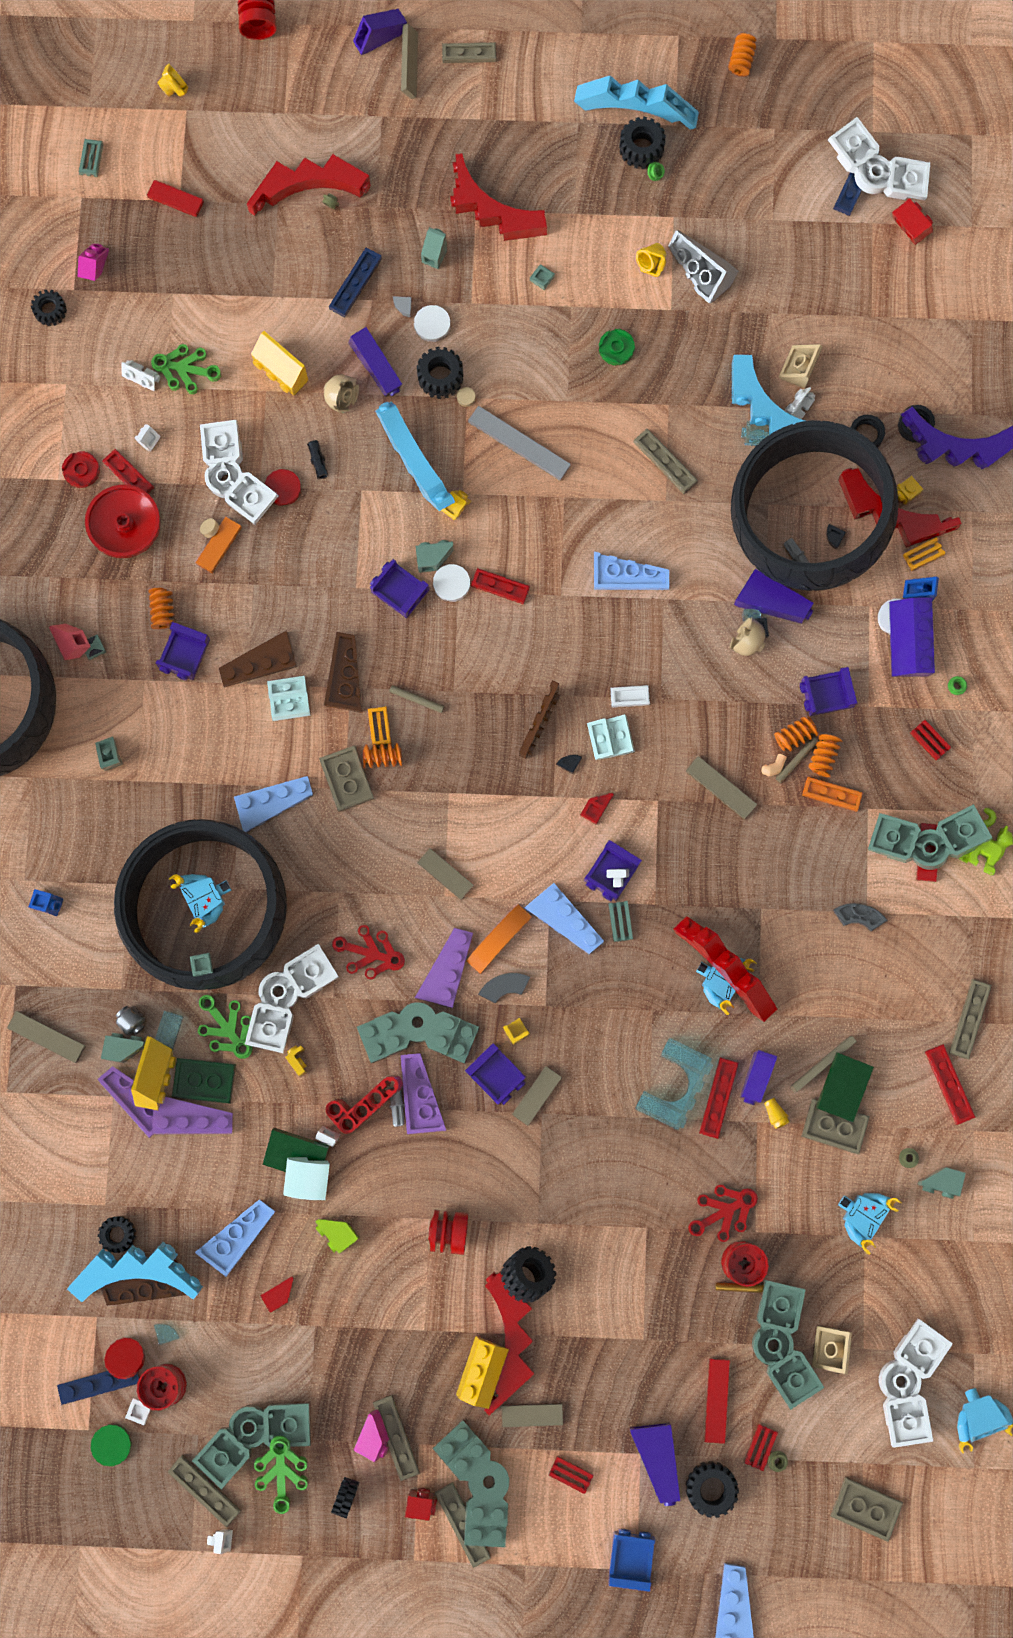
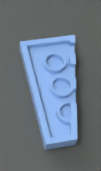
M594 552V590H669V570Z
M306 776L235 796L234 799L243 831L248 833L251 829L264 824L267 820L278 816L288 808L294 807L313 796L309 778Z
M555 883L524 907V909L534 914L588 954L592 953L604 942Z
M259 1199L195 1253L227 1277L276 1211Z
M724 1563L715 1638H754L745 1566Z

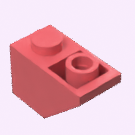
M68 624L49 627L64 660L80 658L91 647L81 629Z

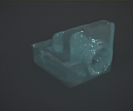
M750 421L746 422L745 427H742L741 431L744 445H759L769 435V432H764L763 430L750 431Z

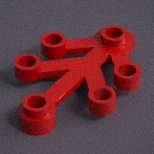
M361 925L358 928V933L364 938L368 948L348 943L341 936L336 937L332 942V947L336 952L342 953L347 950L366 956L357 962L347 964L346 970L350 974L357 973L359 969L376 960L384 962L376 968L366 969L365 976L369 980L375 979L378 974L388 969L393 971L400 970L405 964L403 954L394 951L391 946L387 932L379 931L376 935L377 940L383 944L387 954L379 952L370 935V929L366 925ZM362 928H367L368 930L365 935L360 932ZM382 933L386 935L384 940L379 939V935ZM338 941H343L342 947L336 946ZM394 957L399 959L397 964L391 962ZM355 965V971H349V966ZM373 970L374 976L368 977V971Z
M717 1185L714 1188L715 1195L718 1197L725 1195L736 1199L731 1204L710 1199L707 1195L698 1196V1205L720 1210L701 1221H691L688 1225L689 1233L693 1236H701L707 1226L724 1217L721 1230L717 1233V1238L721 1242L728 1241L733 1213L740 1207L739 1220L734 1223V1228L738 1232H744L747 1228L746 1220L749 1209L753 1208L758 1201L754 1190L743 1189L737 1192L727 1189L723 1185ZM718 1187H722L724 1189V1193L722 1195H719L717 1193ZM745 1195H750V1202L744 1201ZM701 1197L707 1199L706 1204L702 1205L700 1203ZM739 1222H742L744 1224V1228L742 1230H739L737 1228V1224ZM693 1225H699L700 1229L698 1232L693 1231ZM721 1232L727 1234L725 1240L720 1239Z

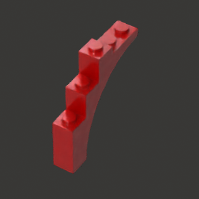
M455 154L456 161L452 162L453 171L457 173L458 178H455L456 188H453V196H450L451 207H455L456 214L474 211L475 221H479L480 227L498 225L499 234H503L504 241L547 235L545 210L529 211L516 209L492 199L471 178L466 168L463 154Z
M688 916L673 928L678 936L696 949L725 978L754 1016L765 1022L778 1010L761 981L747 971L740 958L726 948L717 933L707 926L705 928Z

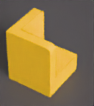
M520 1018L503 1027L513 1045L530 1035Z

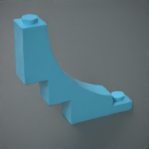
M611 76L578 85L574 100L585 111L598 108L638 110L656 115L671 123L680 121L690 130L696 128L699 111L667 84L649 89L639 80L621 85Z
M392 402L381 404L375 412L393 448L400 454L408 473L414 477L423 497L438 511L455 503L453 496L446 490L443 482L432 469L412 437L397 406Z

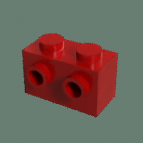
M909 198L892 212V216L914 245H917L933 232V221L928 215L924 216L921 212V206L916 201L913 203Z
M418 1488V1491L410 1490L405 1517L430 1521L431 1515L435 1516L437 1499H434V1493H430V1489Z

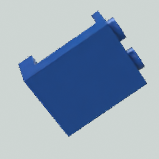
M619 1529V1532L614 1531L608 1579L609 1586L650 1592L655 1537L651 1536V1533L640 1531L639 1534H632L631 1530Z

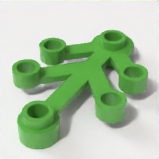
M185 344L179 345L176 350L167 355L156 354L151 360V365L155 371L164 374L169 388L173 391L180 388V383L178 379L172 376L169 369L178 372L186 385L187 392L192 395L197 393L198 388L187 373L205 376L212 382L218 381L221 378V371L216 365H210L207 368L190 365L197 360L203 361L206 359L207 354L203 348L196 349L188 357L186 356L189 354V349ZM181 349H186L184 353L180 352ZM200 352L204 353L203 356H198ZM179 356L186 357L179 362L172 361ZM159 362H164L163 365H158ZM217 373V376L211 377V374ZM173 382L177 383L176 386H171ZM190 386H195L193 390H189Z
M210 995L202 996L199 999L200 1008L209 1011L221 1028L200 1025L198 1027V1034L203 1037L208 1035L229 1037L233 1044L213 1040L209 1044L210 1049L214 1052H219L220 1050L230 1051L240 1059L248 1058L253 1048L252 1046L245 1045L249 1025H244L243 1021L245 1018H249L251 1021L250 1016H243L240 1020L242 1025L240 1038L235 1033L238 1012L241 1010L240 1002L233 1000L229 1003L230 1014L227 1023L215 1007V999ZM206 1000L211 1001V1005L209 1007L205 1006ZM233 1003L238 1004V1008L236 1010L232 1009ZM203 1027L207 1028L206 1034L201 1033ZM215 1042L219 1044V1048L216 1050L212 1048ZM246 1046V1051L241 1053L240 1047Z
M276 1436L270 1442V1450L263 1457H258L255 1460V1470L262 1472L266 1469L267 1464L276 1456V1464L264 1476H259L256 1479L255 1488L259 1491L265 1490L267 1484L277 1475V1497L274 1500L273 1509L278 1514H284L290 1507V1499L286 1496L285 1475L295 1483L296 1488L299 1490H305L308 1486V1478L303 1475L299 1476L285 1463V1457L295 1464V1468L298 1471H304L307 1468L308 1461L305 1457H299L290 1449V1441L286 1437ZM277 1443H281V1444H283L284 1446H283V1447H279V1446H277ZM261 1462L264 1466L260 1467L257 1463ZM298 1462H303L305 1465L300 1466ZM262 1481L264 1482V1485L261 1486L258 1484V1482ZM299 1481H304L305 1484H304V1485H300L298 1482H299ZM279 1501H284L286 1503L280 1504Z

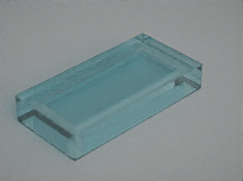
M164 1011L155 1037L157 1041L168 1046L172 1051L183 1016Z

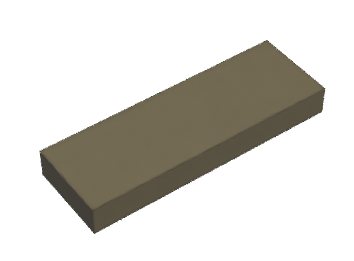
M496 42L442 44L443 63L496 62Z
M430 848L417 862L460 900L474 886Z
M545 1066L512 1115L528 1126L562 1077Z
M562 1404L502 1405V1427L563 1425Z

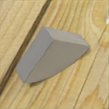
M393 296L396 309L402 315L411 317L412 298Z

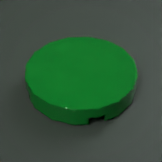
M609 330L604 333L599 341V354L608 364L614 366L623 365L633 357L635 352L634 339L625 330Z
M116 1424L103 1426L95 1432L91 1439L90 1448L92 1456L103 1466L112 1467L119 1465L131 1452L132 1441L127 1430L122 1426Z

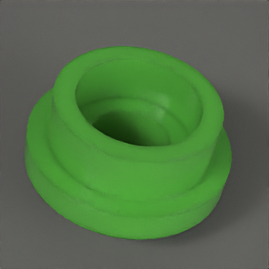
M652 162L648 166L647 172L652 181H658L664 176L665 170L662 164Z
M955 676L948 682V690L954 695H961L967 689L966 680L960 676ZM954 684H959L960 689H956L954 687Z

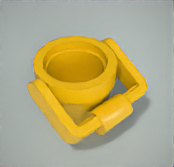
M170 64L166 65L163 76L157 84L168 97L174 93L182 97L187 93L188 86Z
M659 243L641 248L636 253V261L640 271L658 277L665 268L667 254L664 247Z

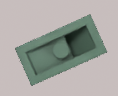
M114 737L95 743L101 769L107 771L123 765Z

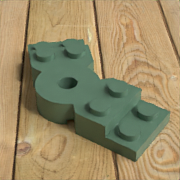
M974 804L939 821L936 830L921 831L916 823L879 813L868 851L885 855L887 858L903 863L913 860L923 869L934 870L942 867L949 857L958 859L974 851L976 847L992 840L993 837ZM932 845L936 850L933 853H928L925 851V848Z
M420 1002L407 1005L400 1014L389 1012L357 1026L371 1064L408 1049L411 1041H425L429 1049L465 1064L480 1028L444 1011L435 1014L430 1006ZM417 1017L423 1019V1025L419 1028L413 1026V1020Z
M765 1280L756 1319L761 1327L753 1336L752 1349L755 1356L762 1363L768 1365L767 1375L791 1410L825 1388L804 1354L799 1350L793 1349L794 1343L790 1335L798 1330L806 1289ZM772 1339L778 1342V1347L775 1350H769L768 1343Z
M310 1403L270 1404L265 1410L255 1405L244 1406L232 1415L229 1427H222L192 1462L222 1489L252 1456L251 1448H255L263 1442L270 1448V1442L274 1437L284 1436L290 1441V1447L310 1446ZM246 1422L254 1424L255 1429L253 1432L246 1431ZM277 1443V1446H279V1447H283V1446H284V1445L281 1444V1443Z
M462 1420L432 1449L460 1481H468L469 1490L473 1495L466 1502L464 1545L505 1547L508 1504L503 1497L509 1488L508 1473L501 1464L490 1460L491 1452ZM486 1476H492L494 1480L493 1485L489 1488L483 1485V1480Z

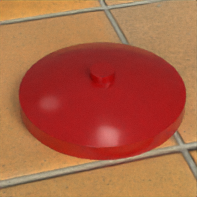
M115 485L101 491L91 501L85 515V528L90 541L99 551L114 558H131L145 552L155 542L161 526L160 512L153 498L144 490L132 485Z

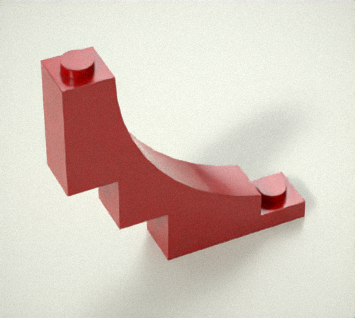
M334 154L331 155L323 168L307 158L302 160L295 171L276 161L247 202L249 213L255 216L258 211L263 209L265 202L274 206L290 195L315 188L342 190L361 198L371 187L368 174Z
M859 468L845 469L842 471L838 481L854 520L872 514L877 525L883 508L881 497L867 484ZM898 508L895 529L898 528L904 545L907 548L958 530L962 523L959 517L954 519L949 517L941 523L938 514H920Z
M493 1272L485 1279L488 1282L485 1287L491 1293L501 1313L505 1332V1348L508 1349L495 1389L498 1395L496 1397L493 1395L489 1409L484 1408V1411L489 1416L534 1375V1371L519 1355L533 1342V1339L518 1323L532 1310V1307L528 1303H523L522 1299L517 1301L514 1295L511 1297L508 1294L509 1290H505L503 1287L505 1282L501 1281V1277L504 1276L501 1272L498 1274Z

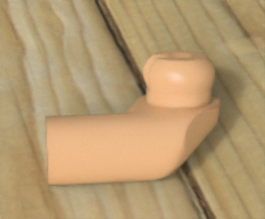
M778 754L775 763L762 766V773L769 777L780 774L787 757Z

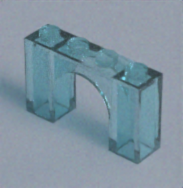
M668 1038L660 1057L680 1066L685 1071L688 1077L687 1092L680 1100L667 1102L643 1091L634 1110L675 1130H679L680 1127L684 1128L688 1119L685 1115L688 1109H693L696 1102L693 1098L696 1092H701L705 1083L702 1079L705 1074L709 1075L713 1064L710 1063L712 1058Z

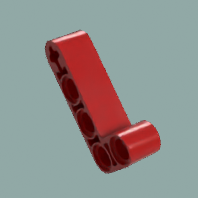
M390 1075L384 1078L352 1108L343 1099H335L329 1102L325 1108L326 1114L341 1132L351 1133L357 1130L399 1092L403 1086V1081L398 1075ZM391 1081H394V1087L386 1091L385 1088L391 1084ZM375 1093L381 1095L382 1100L380 1103L375 1101ZM334 1104L339 1105V1107H340V1112H339V1113H335V1112H334V1110H333V1105H334ZM361 1106L366 1107L367 1115L361 1114ZM346 1119H350L353 1122L352 1128L346 1126Z

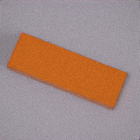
M225 517L219 526L218 532L210 539L195 562L196 565L213 573L242 529V526Z
M812 777L806 778L802 796L856 812L859 809L863 795L862 792Z

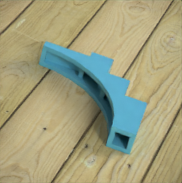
M733 355L732 404L741 406L750 404V424L757 426L769 425L770 435L782 427L805 421L785 412L766 395L757 380L752 355Z
M162 1242L148 1258L140 1248H136L134 1245L130 1247L119 1261L115 1260L112 1253L102 1249L70 1284L67 1290L83 1302L94 1291L107 1284L119 1280L139 1278L166 1283L194 1299L203 1286L196 1277L189 1275L181 1264L174 1261L178 1255L171 1245Z

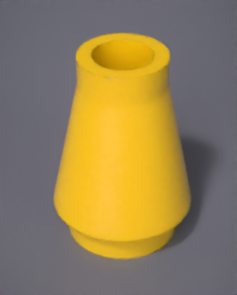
M775 1098L764 1103L771 1126L774 1125L775 1129L783 1127L790 1122L788 1120L789 1116Z

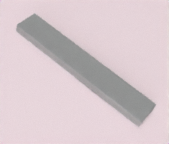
M480 406L476 408L468 420V423L561 481L571 466L567 461Z

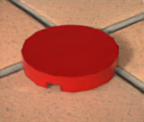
M79 451L70 454L64 460L62 471L65 480L71 486L86 488L98 479L100 466L91 453Z
M287 469L273 471L264 482L268 488L278 495V498L273 502L277 506L293 504L300 496L301 483L295 473Z
M132 1338L116 1340L106 1351L104 1358L105 1367L117 1379L131 1378L144 1365V1349L138 1341Z

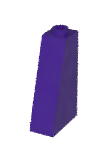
M367 327L350 336L348 344L386 397L390 394L392 397L400 392L401 381Z
M757 569L753 571L734 603L735 606L801 624L804 619L809 620L814 611L811 609L814 604L813 602L768 578Z
M661 1423L630 1427L631 1435L659 1502L664 1503V1506L676 1505V1502L680 1501L671 1424Z

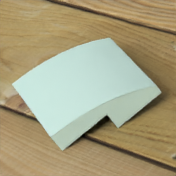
M305 676L267 681L273 721L310 716Z
M625 714L587 723L595 760L635 752L628 719Z
M307 1157L287 1158L284 1196L306 1200H325L329 1162L308 1161Z

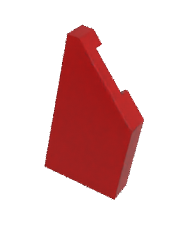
M608 793L589 798L580 816L597 825L614 794Z
M293 1276L260 1295L270 1313L288 1303L294 1282Z

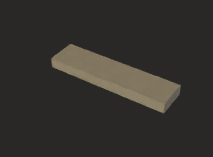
M409 24L403 25L401 91L410 99L417 98L418 32Z
M648 429L634 440L633 443L683 494L698 482L688 469Z
M699 756L685 771L744 820L757 806L753 800Z
M975 979L971 980L949 1054L969 1060L992 985Z
M18 1011L15 1012L7 1029L74 1063L78 1062L86 1047Z
M853 1036L846 1038L793 1083L790 1088L794 1092H798L833 1062L836 1052L843 1054L856 1043Z
M390 1395L373 1402L375 1410L380 1411L389 1437L387 1444L400 1481L420 1474L393 1396Z
M183 1455L167 1471L225 1527H228L241 1512L227 1496Z
M452 1482L437 1490L435 1495L472 1567L474 1568L490 1559L491 1555L486 1546L464 1545L466 1507L454 1483Z

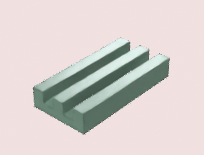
M84 139L79 167L80 175L86 174L87 176L94 175V177H98L103 150L102 141ZM89 144H92V145H91V150H90V155H89L88 167H87V169H85V164H86V159H87V153H88ZM96 145H97V151H96V157H95V162H94V168H93V170H92V165H93V160H94V154H95V149H96Z
M628 901L609 903L613 942L633 940ZM621 906H624L628 936H625ZM614 907H617L621 937H617Z

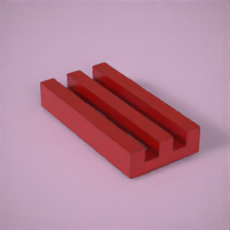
M926 720L910 732L936 761L951 748ZM922 727H924V728L939 742V744H940L944 749H942V748L937 744V742H936ZM917 731H920V733L936 748L939 754H937L924 741V739L917 733Z
M758 1424L744 1463L764 1471L778 1432ZM763 1430L765 1432L752 1462L750 1461L760 1432ZM770 1433L772 1435L765 1450L761 1464L759 1465L757 1463L761 1456L767 1437Z
M557 1456L548 1476L585 1494L594 1474ZM560 1462L565 1466L587 1476V1480H584L581 1477L557 1466L558 1463ZM555 1470H557V1471H559V1472H561V1473L567 1475L568 1477H570V1478H572V1479H574V1480H576V1481H578V1482L584 1484V1486L581 1487V1486H579V1485H577V1484H575V1483H573V1482H571V1481H569V1480L563 1478L562 1476H560V1475L554 1473Z

